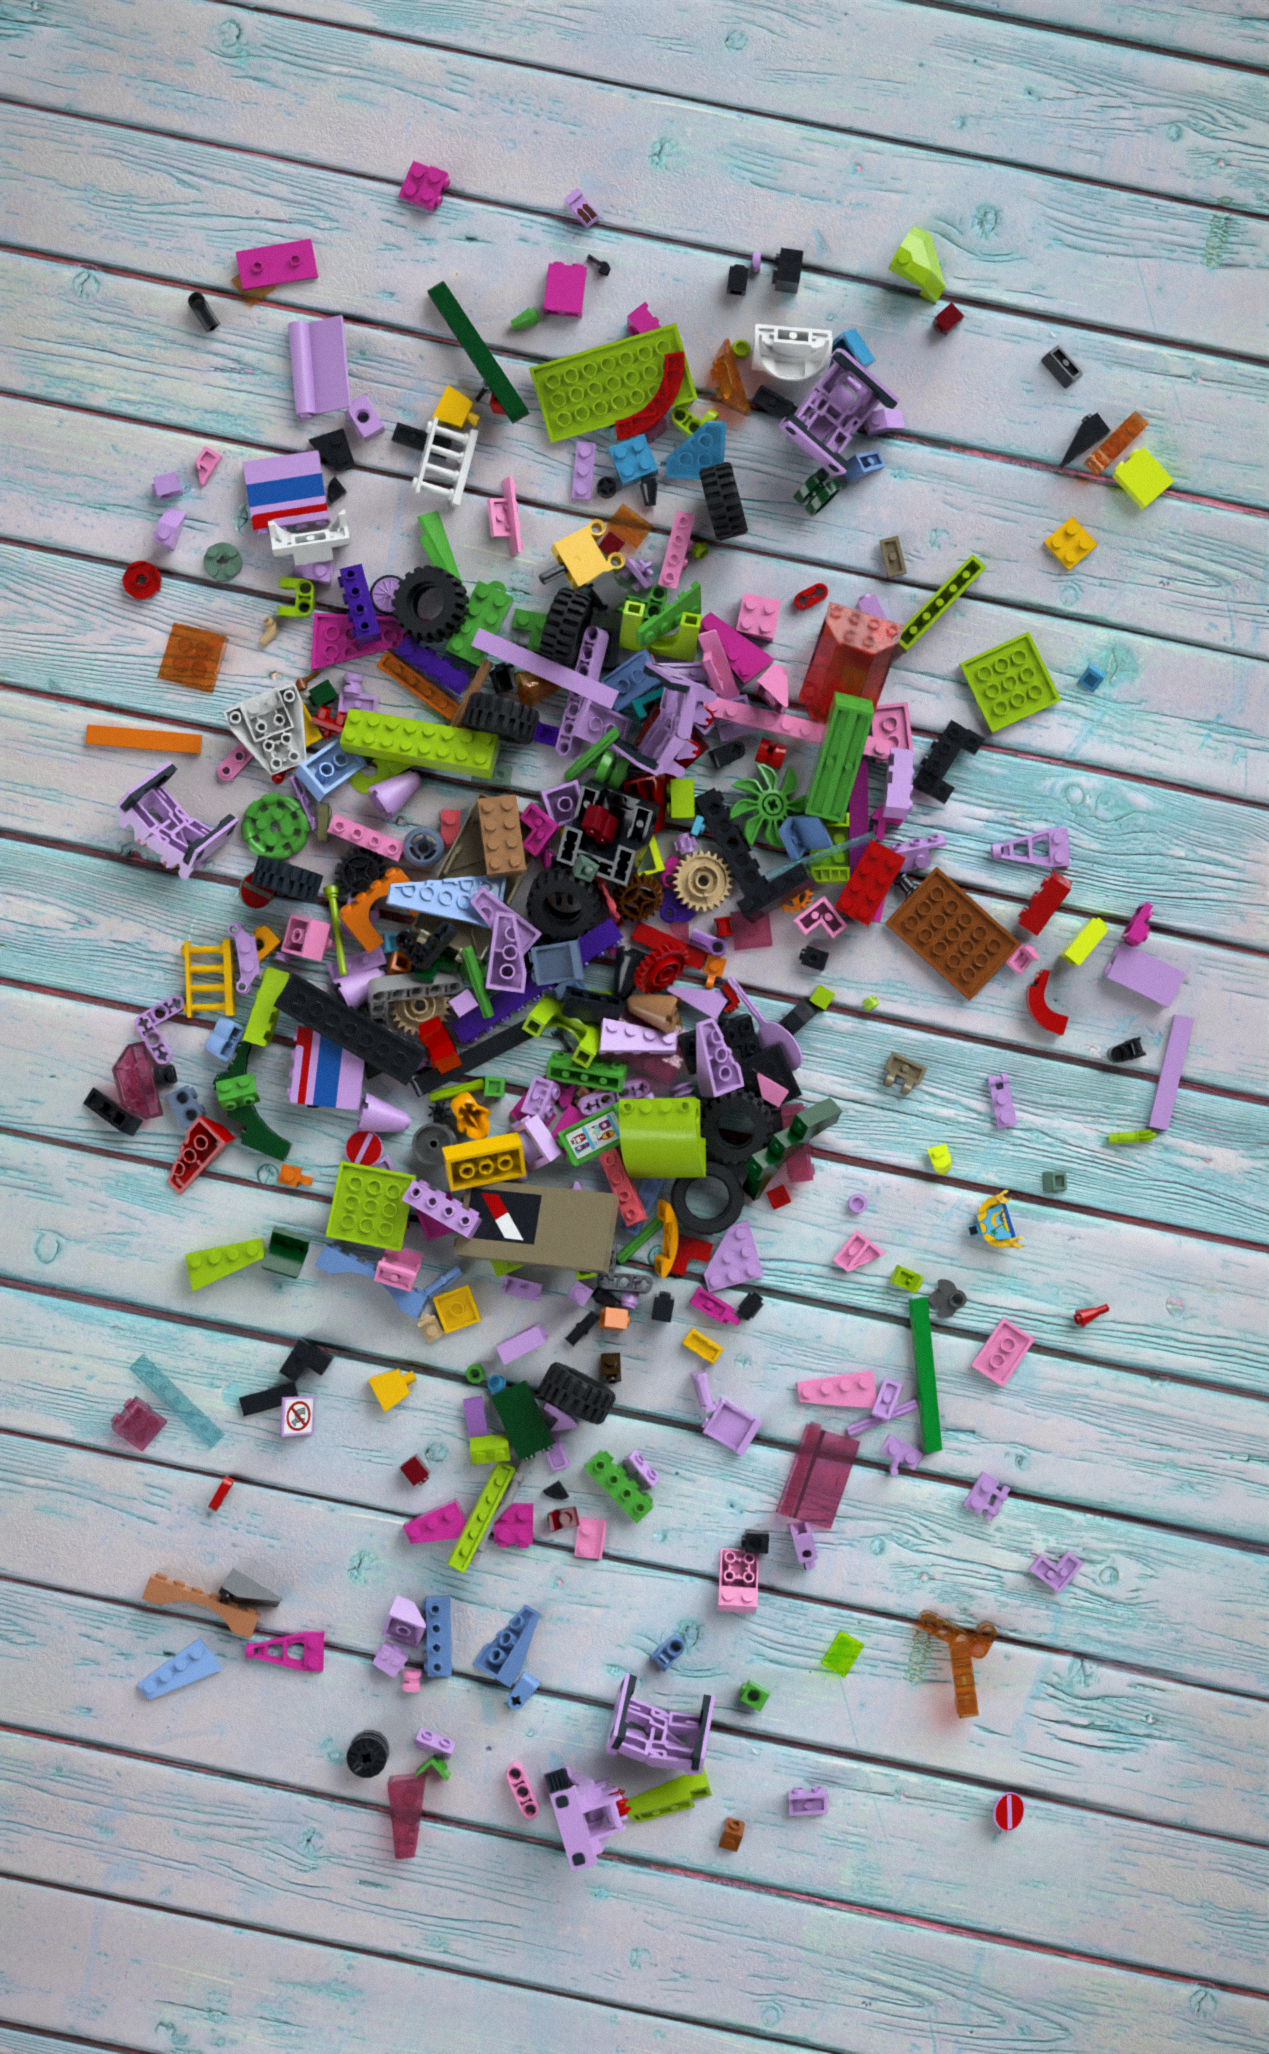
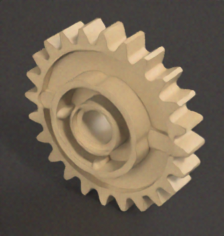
M699 850L698 855L693 851L691 852V857L685 855V861H678L681 866L674 867L677 873L672 874V876L676 880L672 881L671 884L676 885L673 891H678L679 894L676 896V899L682 898L681 904L688 903L687 909L694 906V911H698L701 908L702 912H706L707 907L711 911L713 910V905L720 907L719 901L726 902L724 895H730L727 889L732 888V886L728 882L732 881L733 878L728 877L732 872L726 871L728 864H722L724 858L717 860V853L710 856V851H706L704 855L703 851ZM700 876H703L706 879V884L704 886H701L698 883V879Z
M440 995L394 1001L393 1004L389 1005L394 1008V1011L390 1014L396 1015V1018L393 1020L394 1022L400 1021L398 1028L405 1026L404 1032L406 1033L411 1030V1035L414 1036L416 1032L420 1034L418 1025L436 1016H439L441 1021L447 1022L445 1015H450L451 1013L446 1009L452 1007L447 1004V1001L451 998ZM419 1000H423L426 1004L423 1011H418L415 1007Z

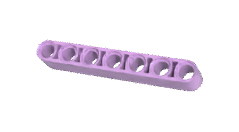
M589 626L585 630L575 672L597 682L609 640L606 630L595 626ZM569 691L556 743V752L568 758H576L579 755L583 742L582 739L571 735L585 697Z

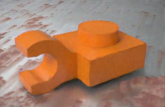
M708 954L703 973L708 974L705 988L712 989L715 978H722L727 959Z
M283 1164L278 1182L297 1187L298 1182L310 1186L314 1178L302 1175V1168Z

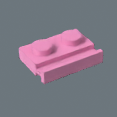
M579 1517L580 1525L577 1530L574 1556L602 1560L607 1520Z

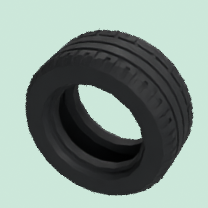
M706 1161V1176L719 1179L727 1187L729 1199L724 1212L711 1219L699 1218L691 1213L685 1200L686 1192L690 1184L698 1178H676L671 1189V1205L676 1218L685 1228L698 1234L713 1235L725 1231L737 1221L744 1205V1192L740 1180L731 1169L718 1162Z

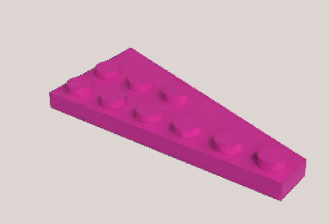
M314 613L311 670L314 671L397 648L404 637H410V635L403 631V628L399 627L396 622L397 618L376 616L382 640L359 646L358 639L354 640L351 628H355L353 622L349 623L347 614ZM420 618L422 621H429V619Z

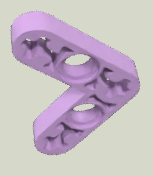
M173 995L135 1019L136 1029L153 1058L159 1064H168L172 1060L173 1054L157 1025L184 1010L186 1000L181 995ZM175 998L176 1000H181V1003L179 1004L180 1008H171L170 1010L173 1012L170 1014V1011L167 1008V1006H165V1004L167 1003L168 1006H171L172 1004H174ZM158 1008H163L166 1012L165 1017L157 1018L155 1011ZM141 1018H143L144 1020L148 1019L149 1022L146 1023L147 1027L149 1029L153 1027L154 1029L153 1031H149L146 1035H144L143 1033L147 1031L144 1026L140 1027L139 1025L141 1023ZM151 1034H156L159 1038L158 1043L155 1045L149 1043L148 1039ZM161 1044H163L164 1047H161L160 1049L163 1053H168V1055L166 1056L167 1060L165 1061L164 1059H159L161 1053L159 1052V1050H156L154 1052L153 1048H157Z

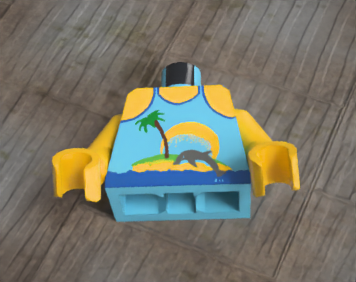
M1008 1190L987 1198L978 1208V1213L975 1214L977 1223L967 1226L970 1237L981 1234L983 1241H987L989 1245L999 1248L1015 1247L1019 1249L1025 1247V1245L1018 1243V1240L1024 1239V1237H1016L1006 1203L1012 1199V1197L1009 1199L1004 1197Z

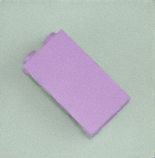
M1126 943L1116 945L1112 952L1114 957L1111 963L1108 962L1103 972L1106 973L1104 978L1159 1003L1164 1008H1169L1186 973Z

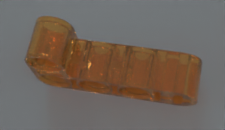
M1135 410L1083 464L1096 477L1099 476L1149 423Z
M923 1610L918 1614V1622L922 1629L976 1659H982L986 1656L997 1635L995 1627L989 1621L981 1622L974 1634H971L930 1610ZM929 1617L931 1621L935 1623V1626H933V1624L930 1622L925 1623L923 1619H928ZM941 1626H948L949 1630L947 1633L942 1634L939 1632ZM990 1627L992 1629L991 1633L986 1636L983 1635V1629ZM959 1635H965L966 1637L962 1643L956 1642V1638ZM980 1644L982 1645V1650L974 1652L973 1647Z
M969 1642L949 1643L957 1715L959 1719L979 1716Z

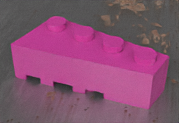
M710 612L701 619L699 633L714 629L717 631L731 671L743 687L773 663L774 659L713 613Z

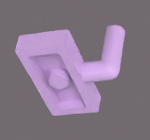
M889 1434L880 1450L894 1459L889 1467V1471L893 1476L898 1474L897 1468L900 1463L915 1470L924 1454Z

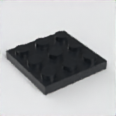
M778 1042L736 1061L741 1067L744 1086L740 1087V1089H744L745 1093L751 1091L755 1093L754 1096L756 1098H762L757 1079V1073H760L789 1091L781 1104L803 1095ZM763 1099V1104L768 1105L770 1110L777 1107Z

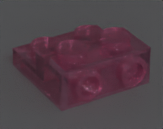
M135 1396L133 1399L129 1398L124 1403L123 1407L125 1409L120 1414L116 1413L112 1417L111 1427L115 1433L143 1451L164 1427L167 1420L152 1410L150 1405Z

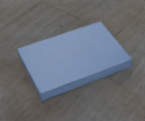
M647 649L641 650L599 680L600 683L620 692L613 706L617 713L622 712L632 705V701L646 695L663 683L659 679L652 676L649 677L643 673L646 661L654 663Z

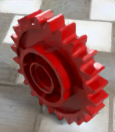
M670 942L668 945L664 943L662 948L657 947L655 952L650 951V955L645 956V960L639 962L641 966L636 968L638 972L634 973V984L642 993L645 992L646 994L650 992L654 994L655 991L659 993L662 988L666 989L667 985H673V981L678 980V976L684 974L682 970L687 968L686 964L689 963L688 958L690 957L688 955L689 952L681 943L678 944L677 942L674 944Z

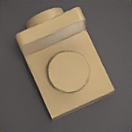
M427 1313L419 1318L420 1322L417 1323V1326L422 1330L428 1343L445 1335V1331L435 1313L433 1315Z

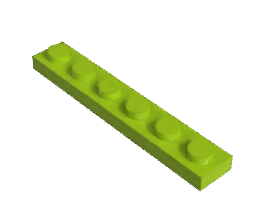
M503 1461L496 1462L446 1565L465 1574L516 1470L515 1468Z

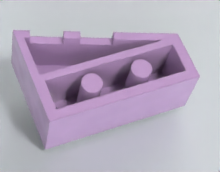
M891 747L885 766L883 817L906 819L908 812L912 811L910 796H912L913 792L911 780L914 773V750Z

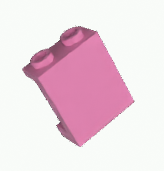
M402 1247L401 1252L385 1249L383 1258L378 1263L374 1281L411 1292L420 1271L424 1254Z

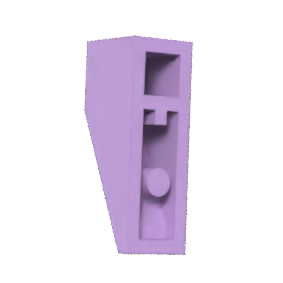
M668 987L667 992L681 997L682 1001L717 1020L728 1001L725 999L726 994L717 989L715 992L712 990Z

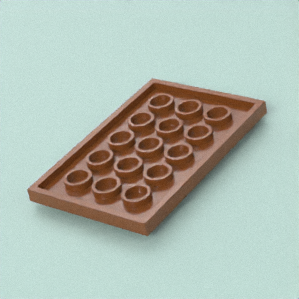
M938 867L933 869L884 923L969 1001L1021 945L1014 936Z

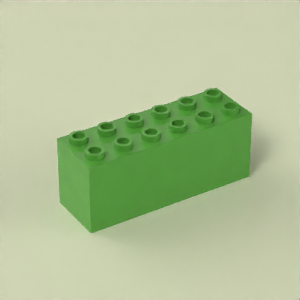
M834 692L805 795V814L843 823L874 716L872 700Z

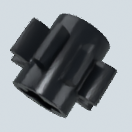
M436 1100L435 1107L429 1106L432 1113L428 1114V1116L434 1117L433 1123L440 1119L443 1124V1118H450L447 1111L451 1110V1108L445 1107L446 1101L439 1105V1102ZM437 1107H440V1109H444L445 1111L444 1113H442L441 1118L439 1115H435Z

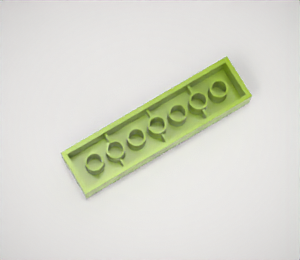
M349 708L340 739V745L345 753L492 779L501 745L496 734Z

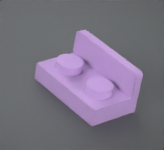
M534 1075L521 1112L531 1116L538 1114L541 1120L547 1122L553 1114V1106L560 1096L561 1087L554 1081Z

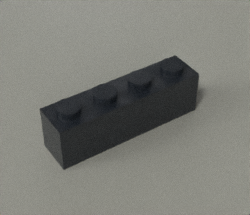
M801 862L736 903L744 918L754 923L814 886L817 882L809 867Z

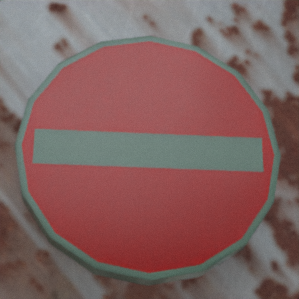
M250 872L240 882L239 897L247 907L260 909L270 903L274 891L250 883L253 872Z

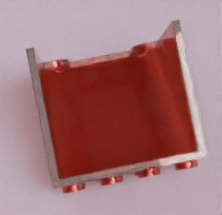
M829 602L798 697L800 702L804 704L812 721L826 724L835 691L872 700L875 713L904 625Z

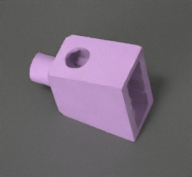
M808 1520L790 1524L799 1563H803L804 1570L814 1569L816 1567L814 1560H817L818 1557Z

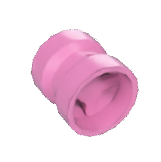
M413 1668L403 1669L404 1682L402 1683V1690L406 1692L421 1691L419 1679L422 1677V1670Z

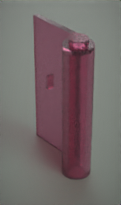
M813 1421L810 1424L806 1423L776 1512L831 1529L860 1441L825 1431L819 1423Z

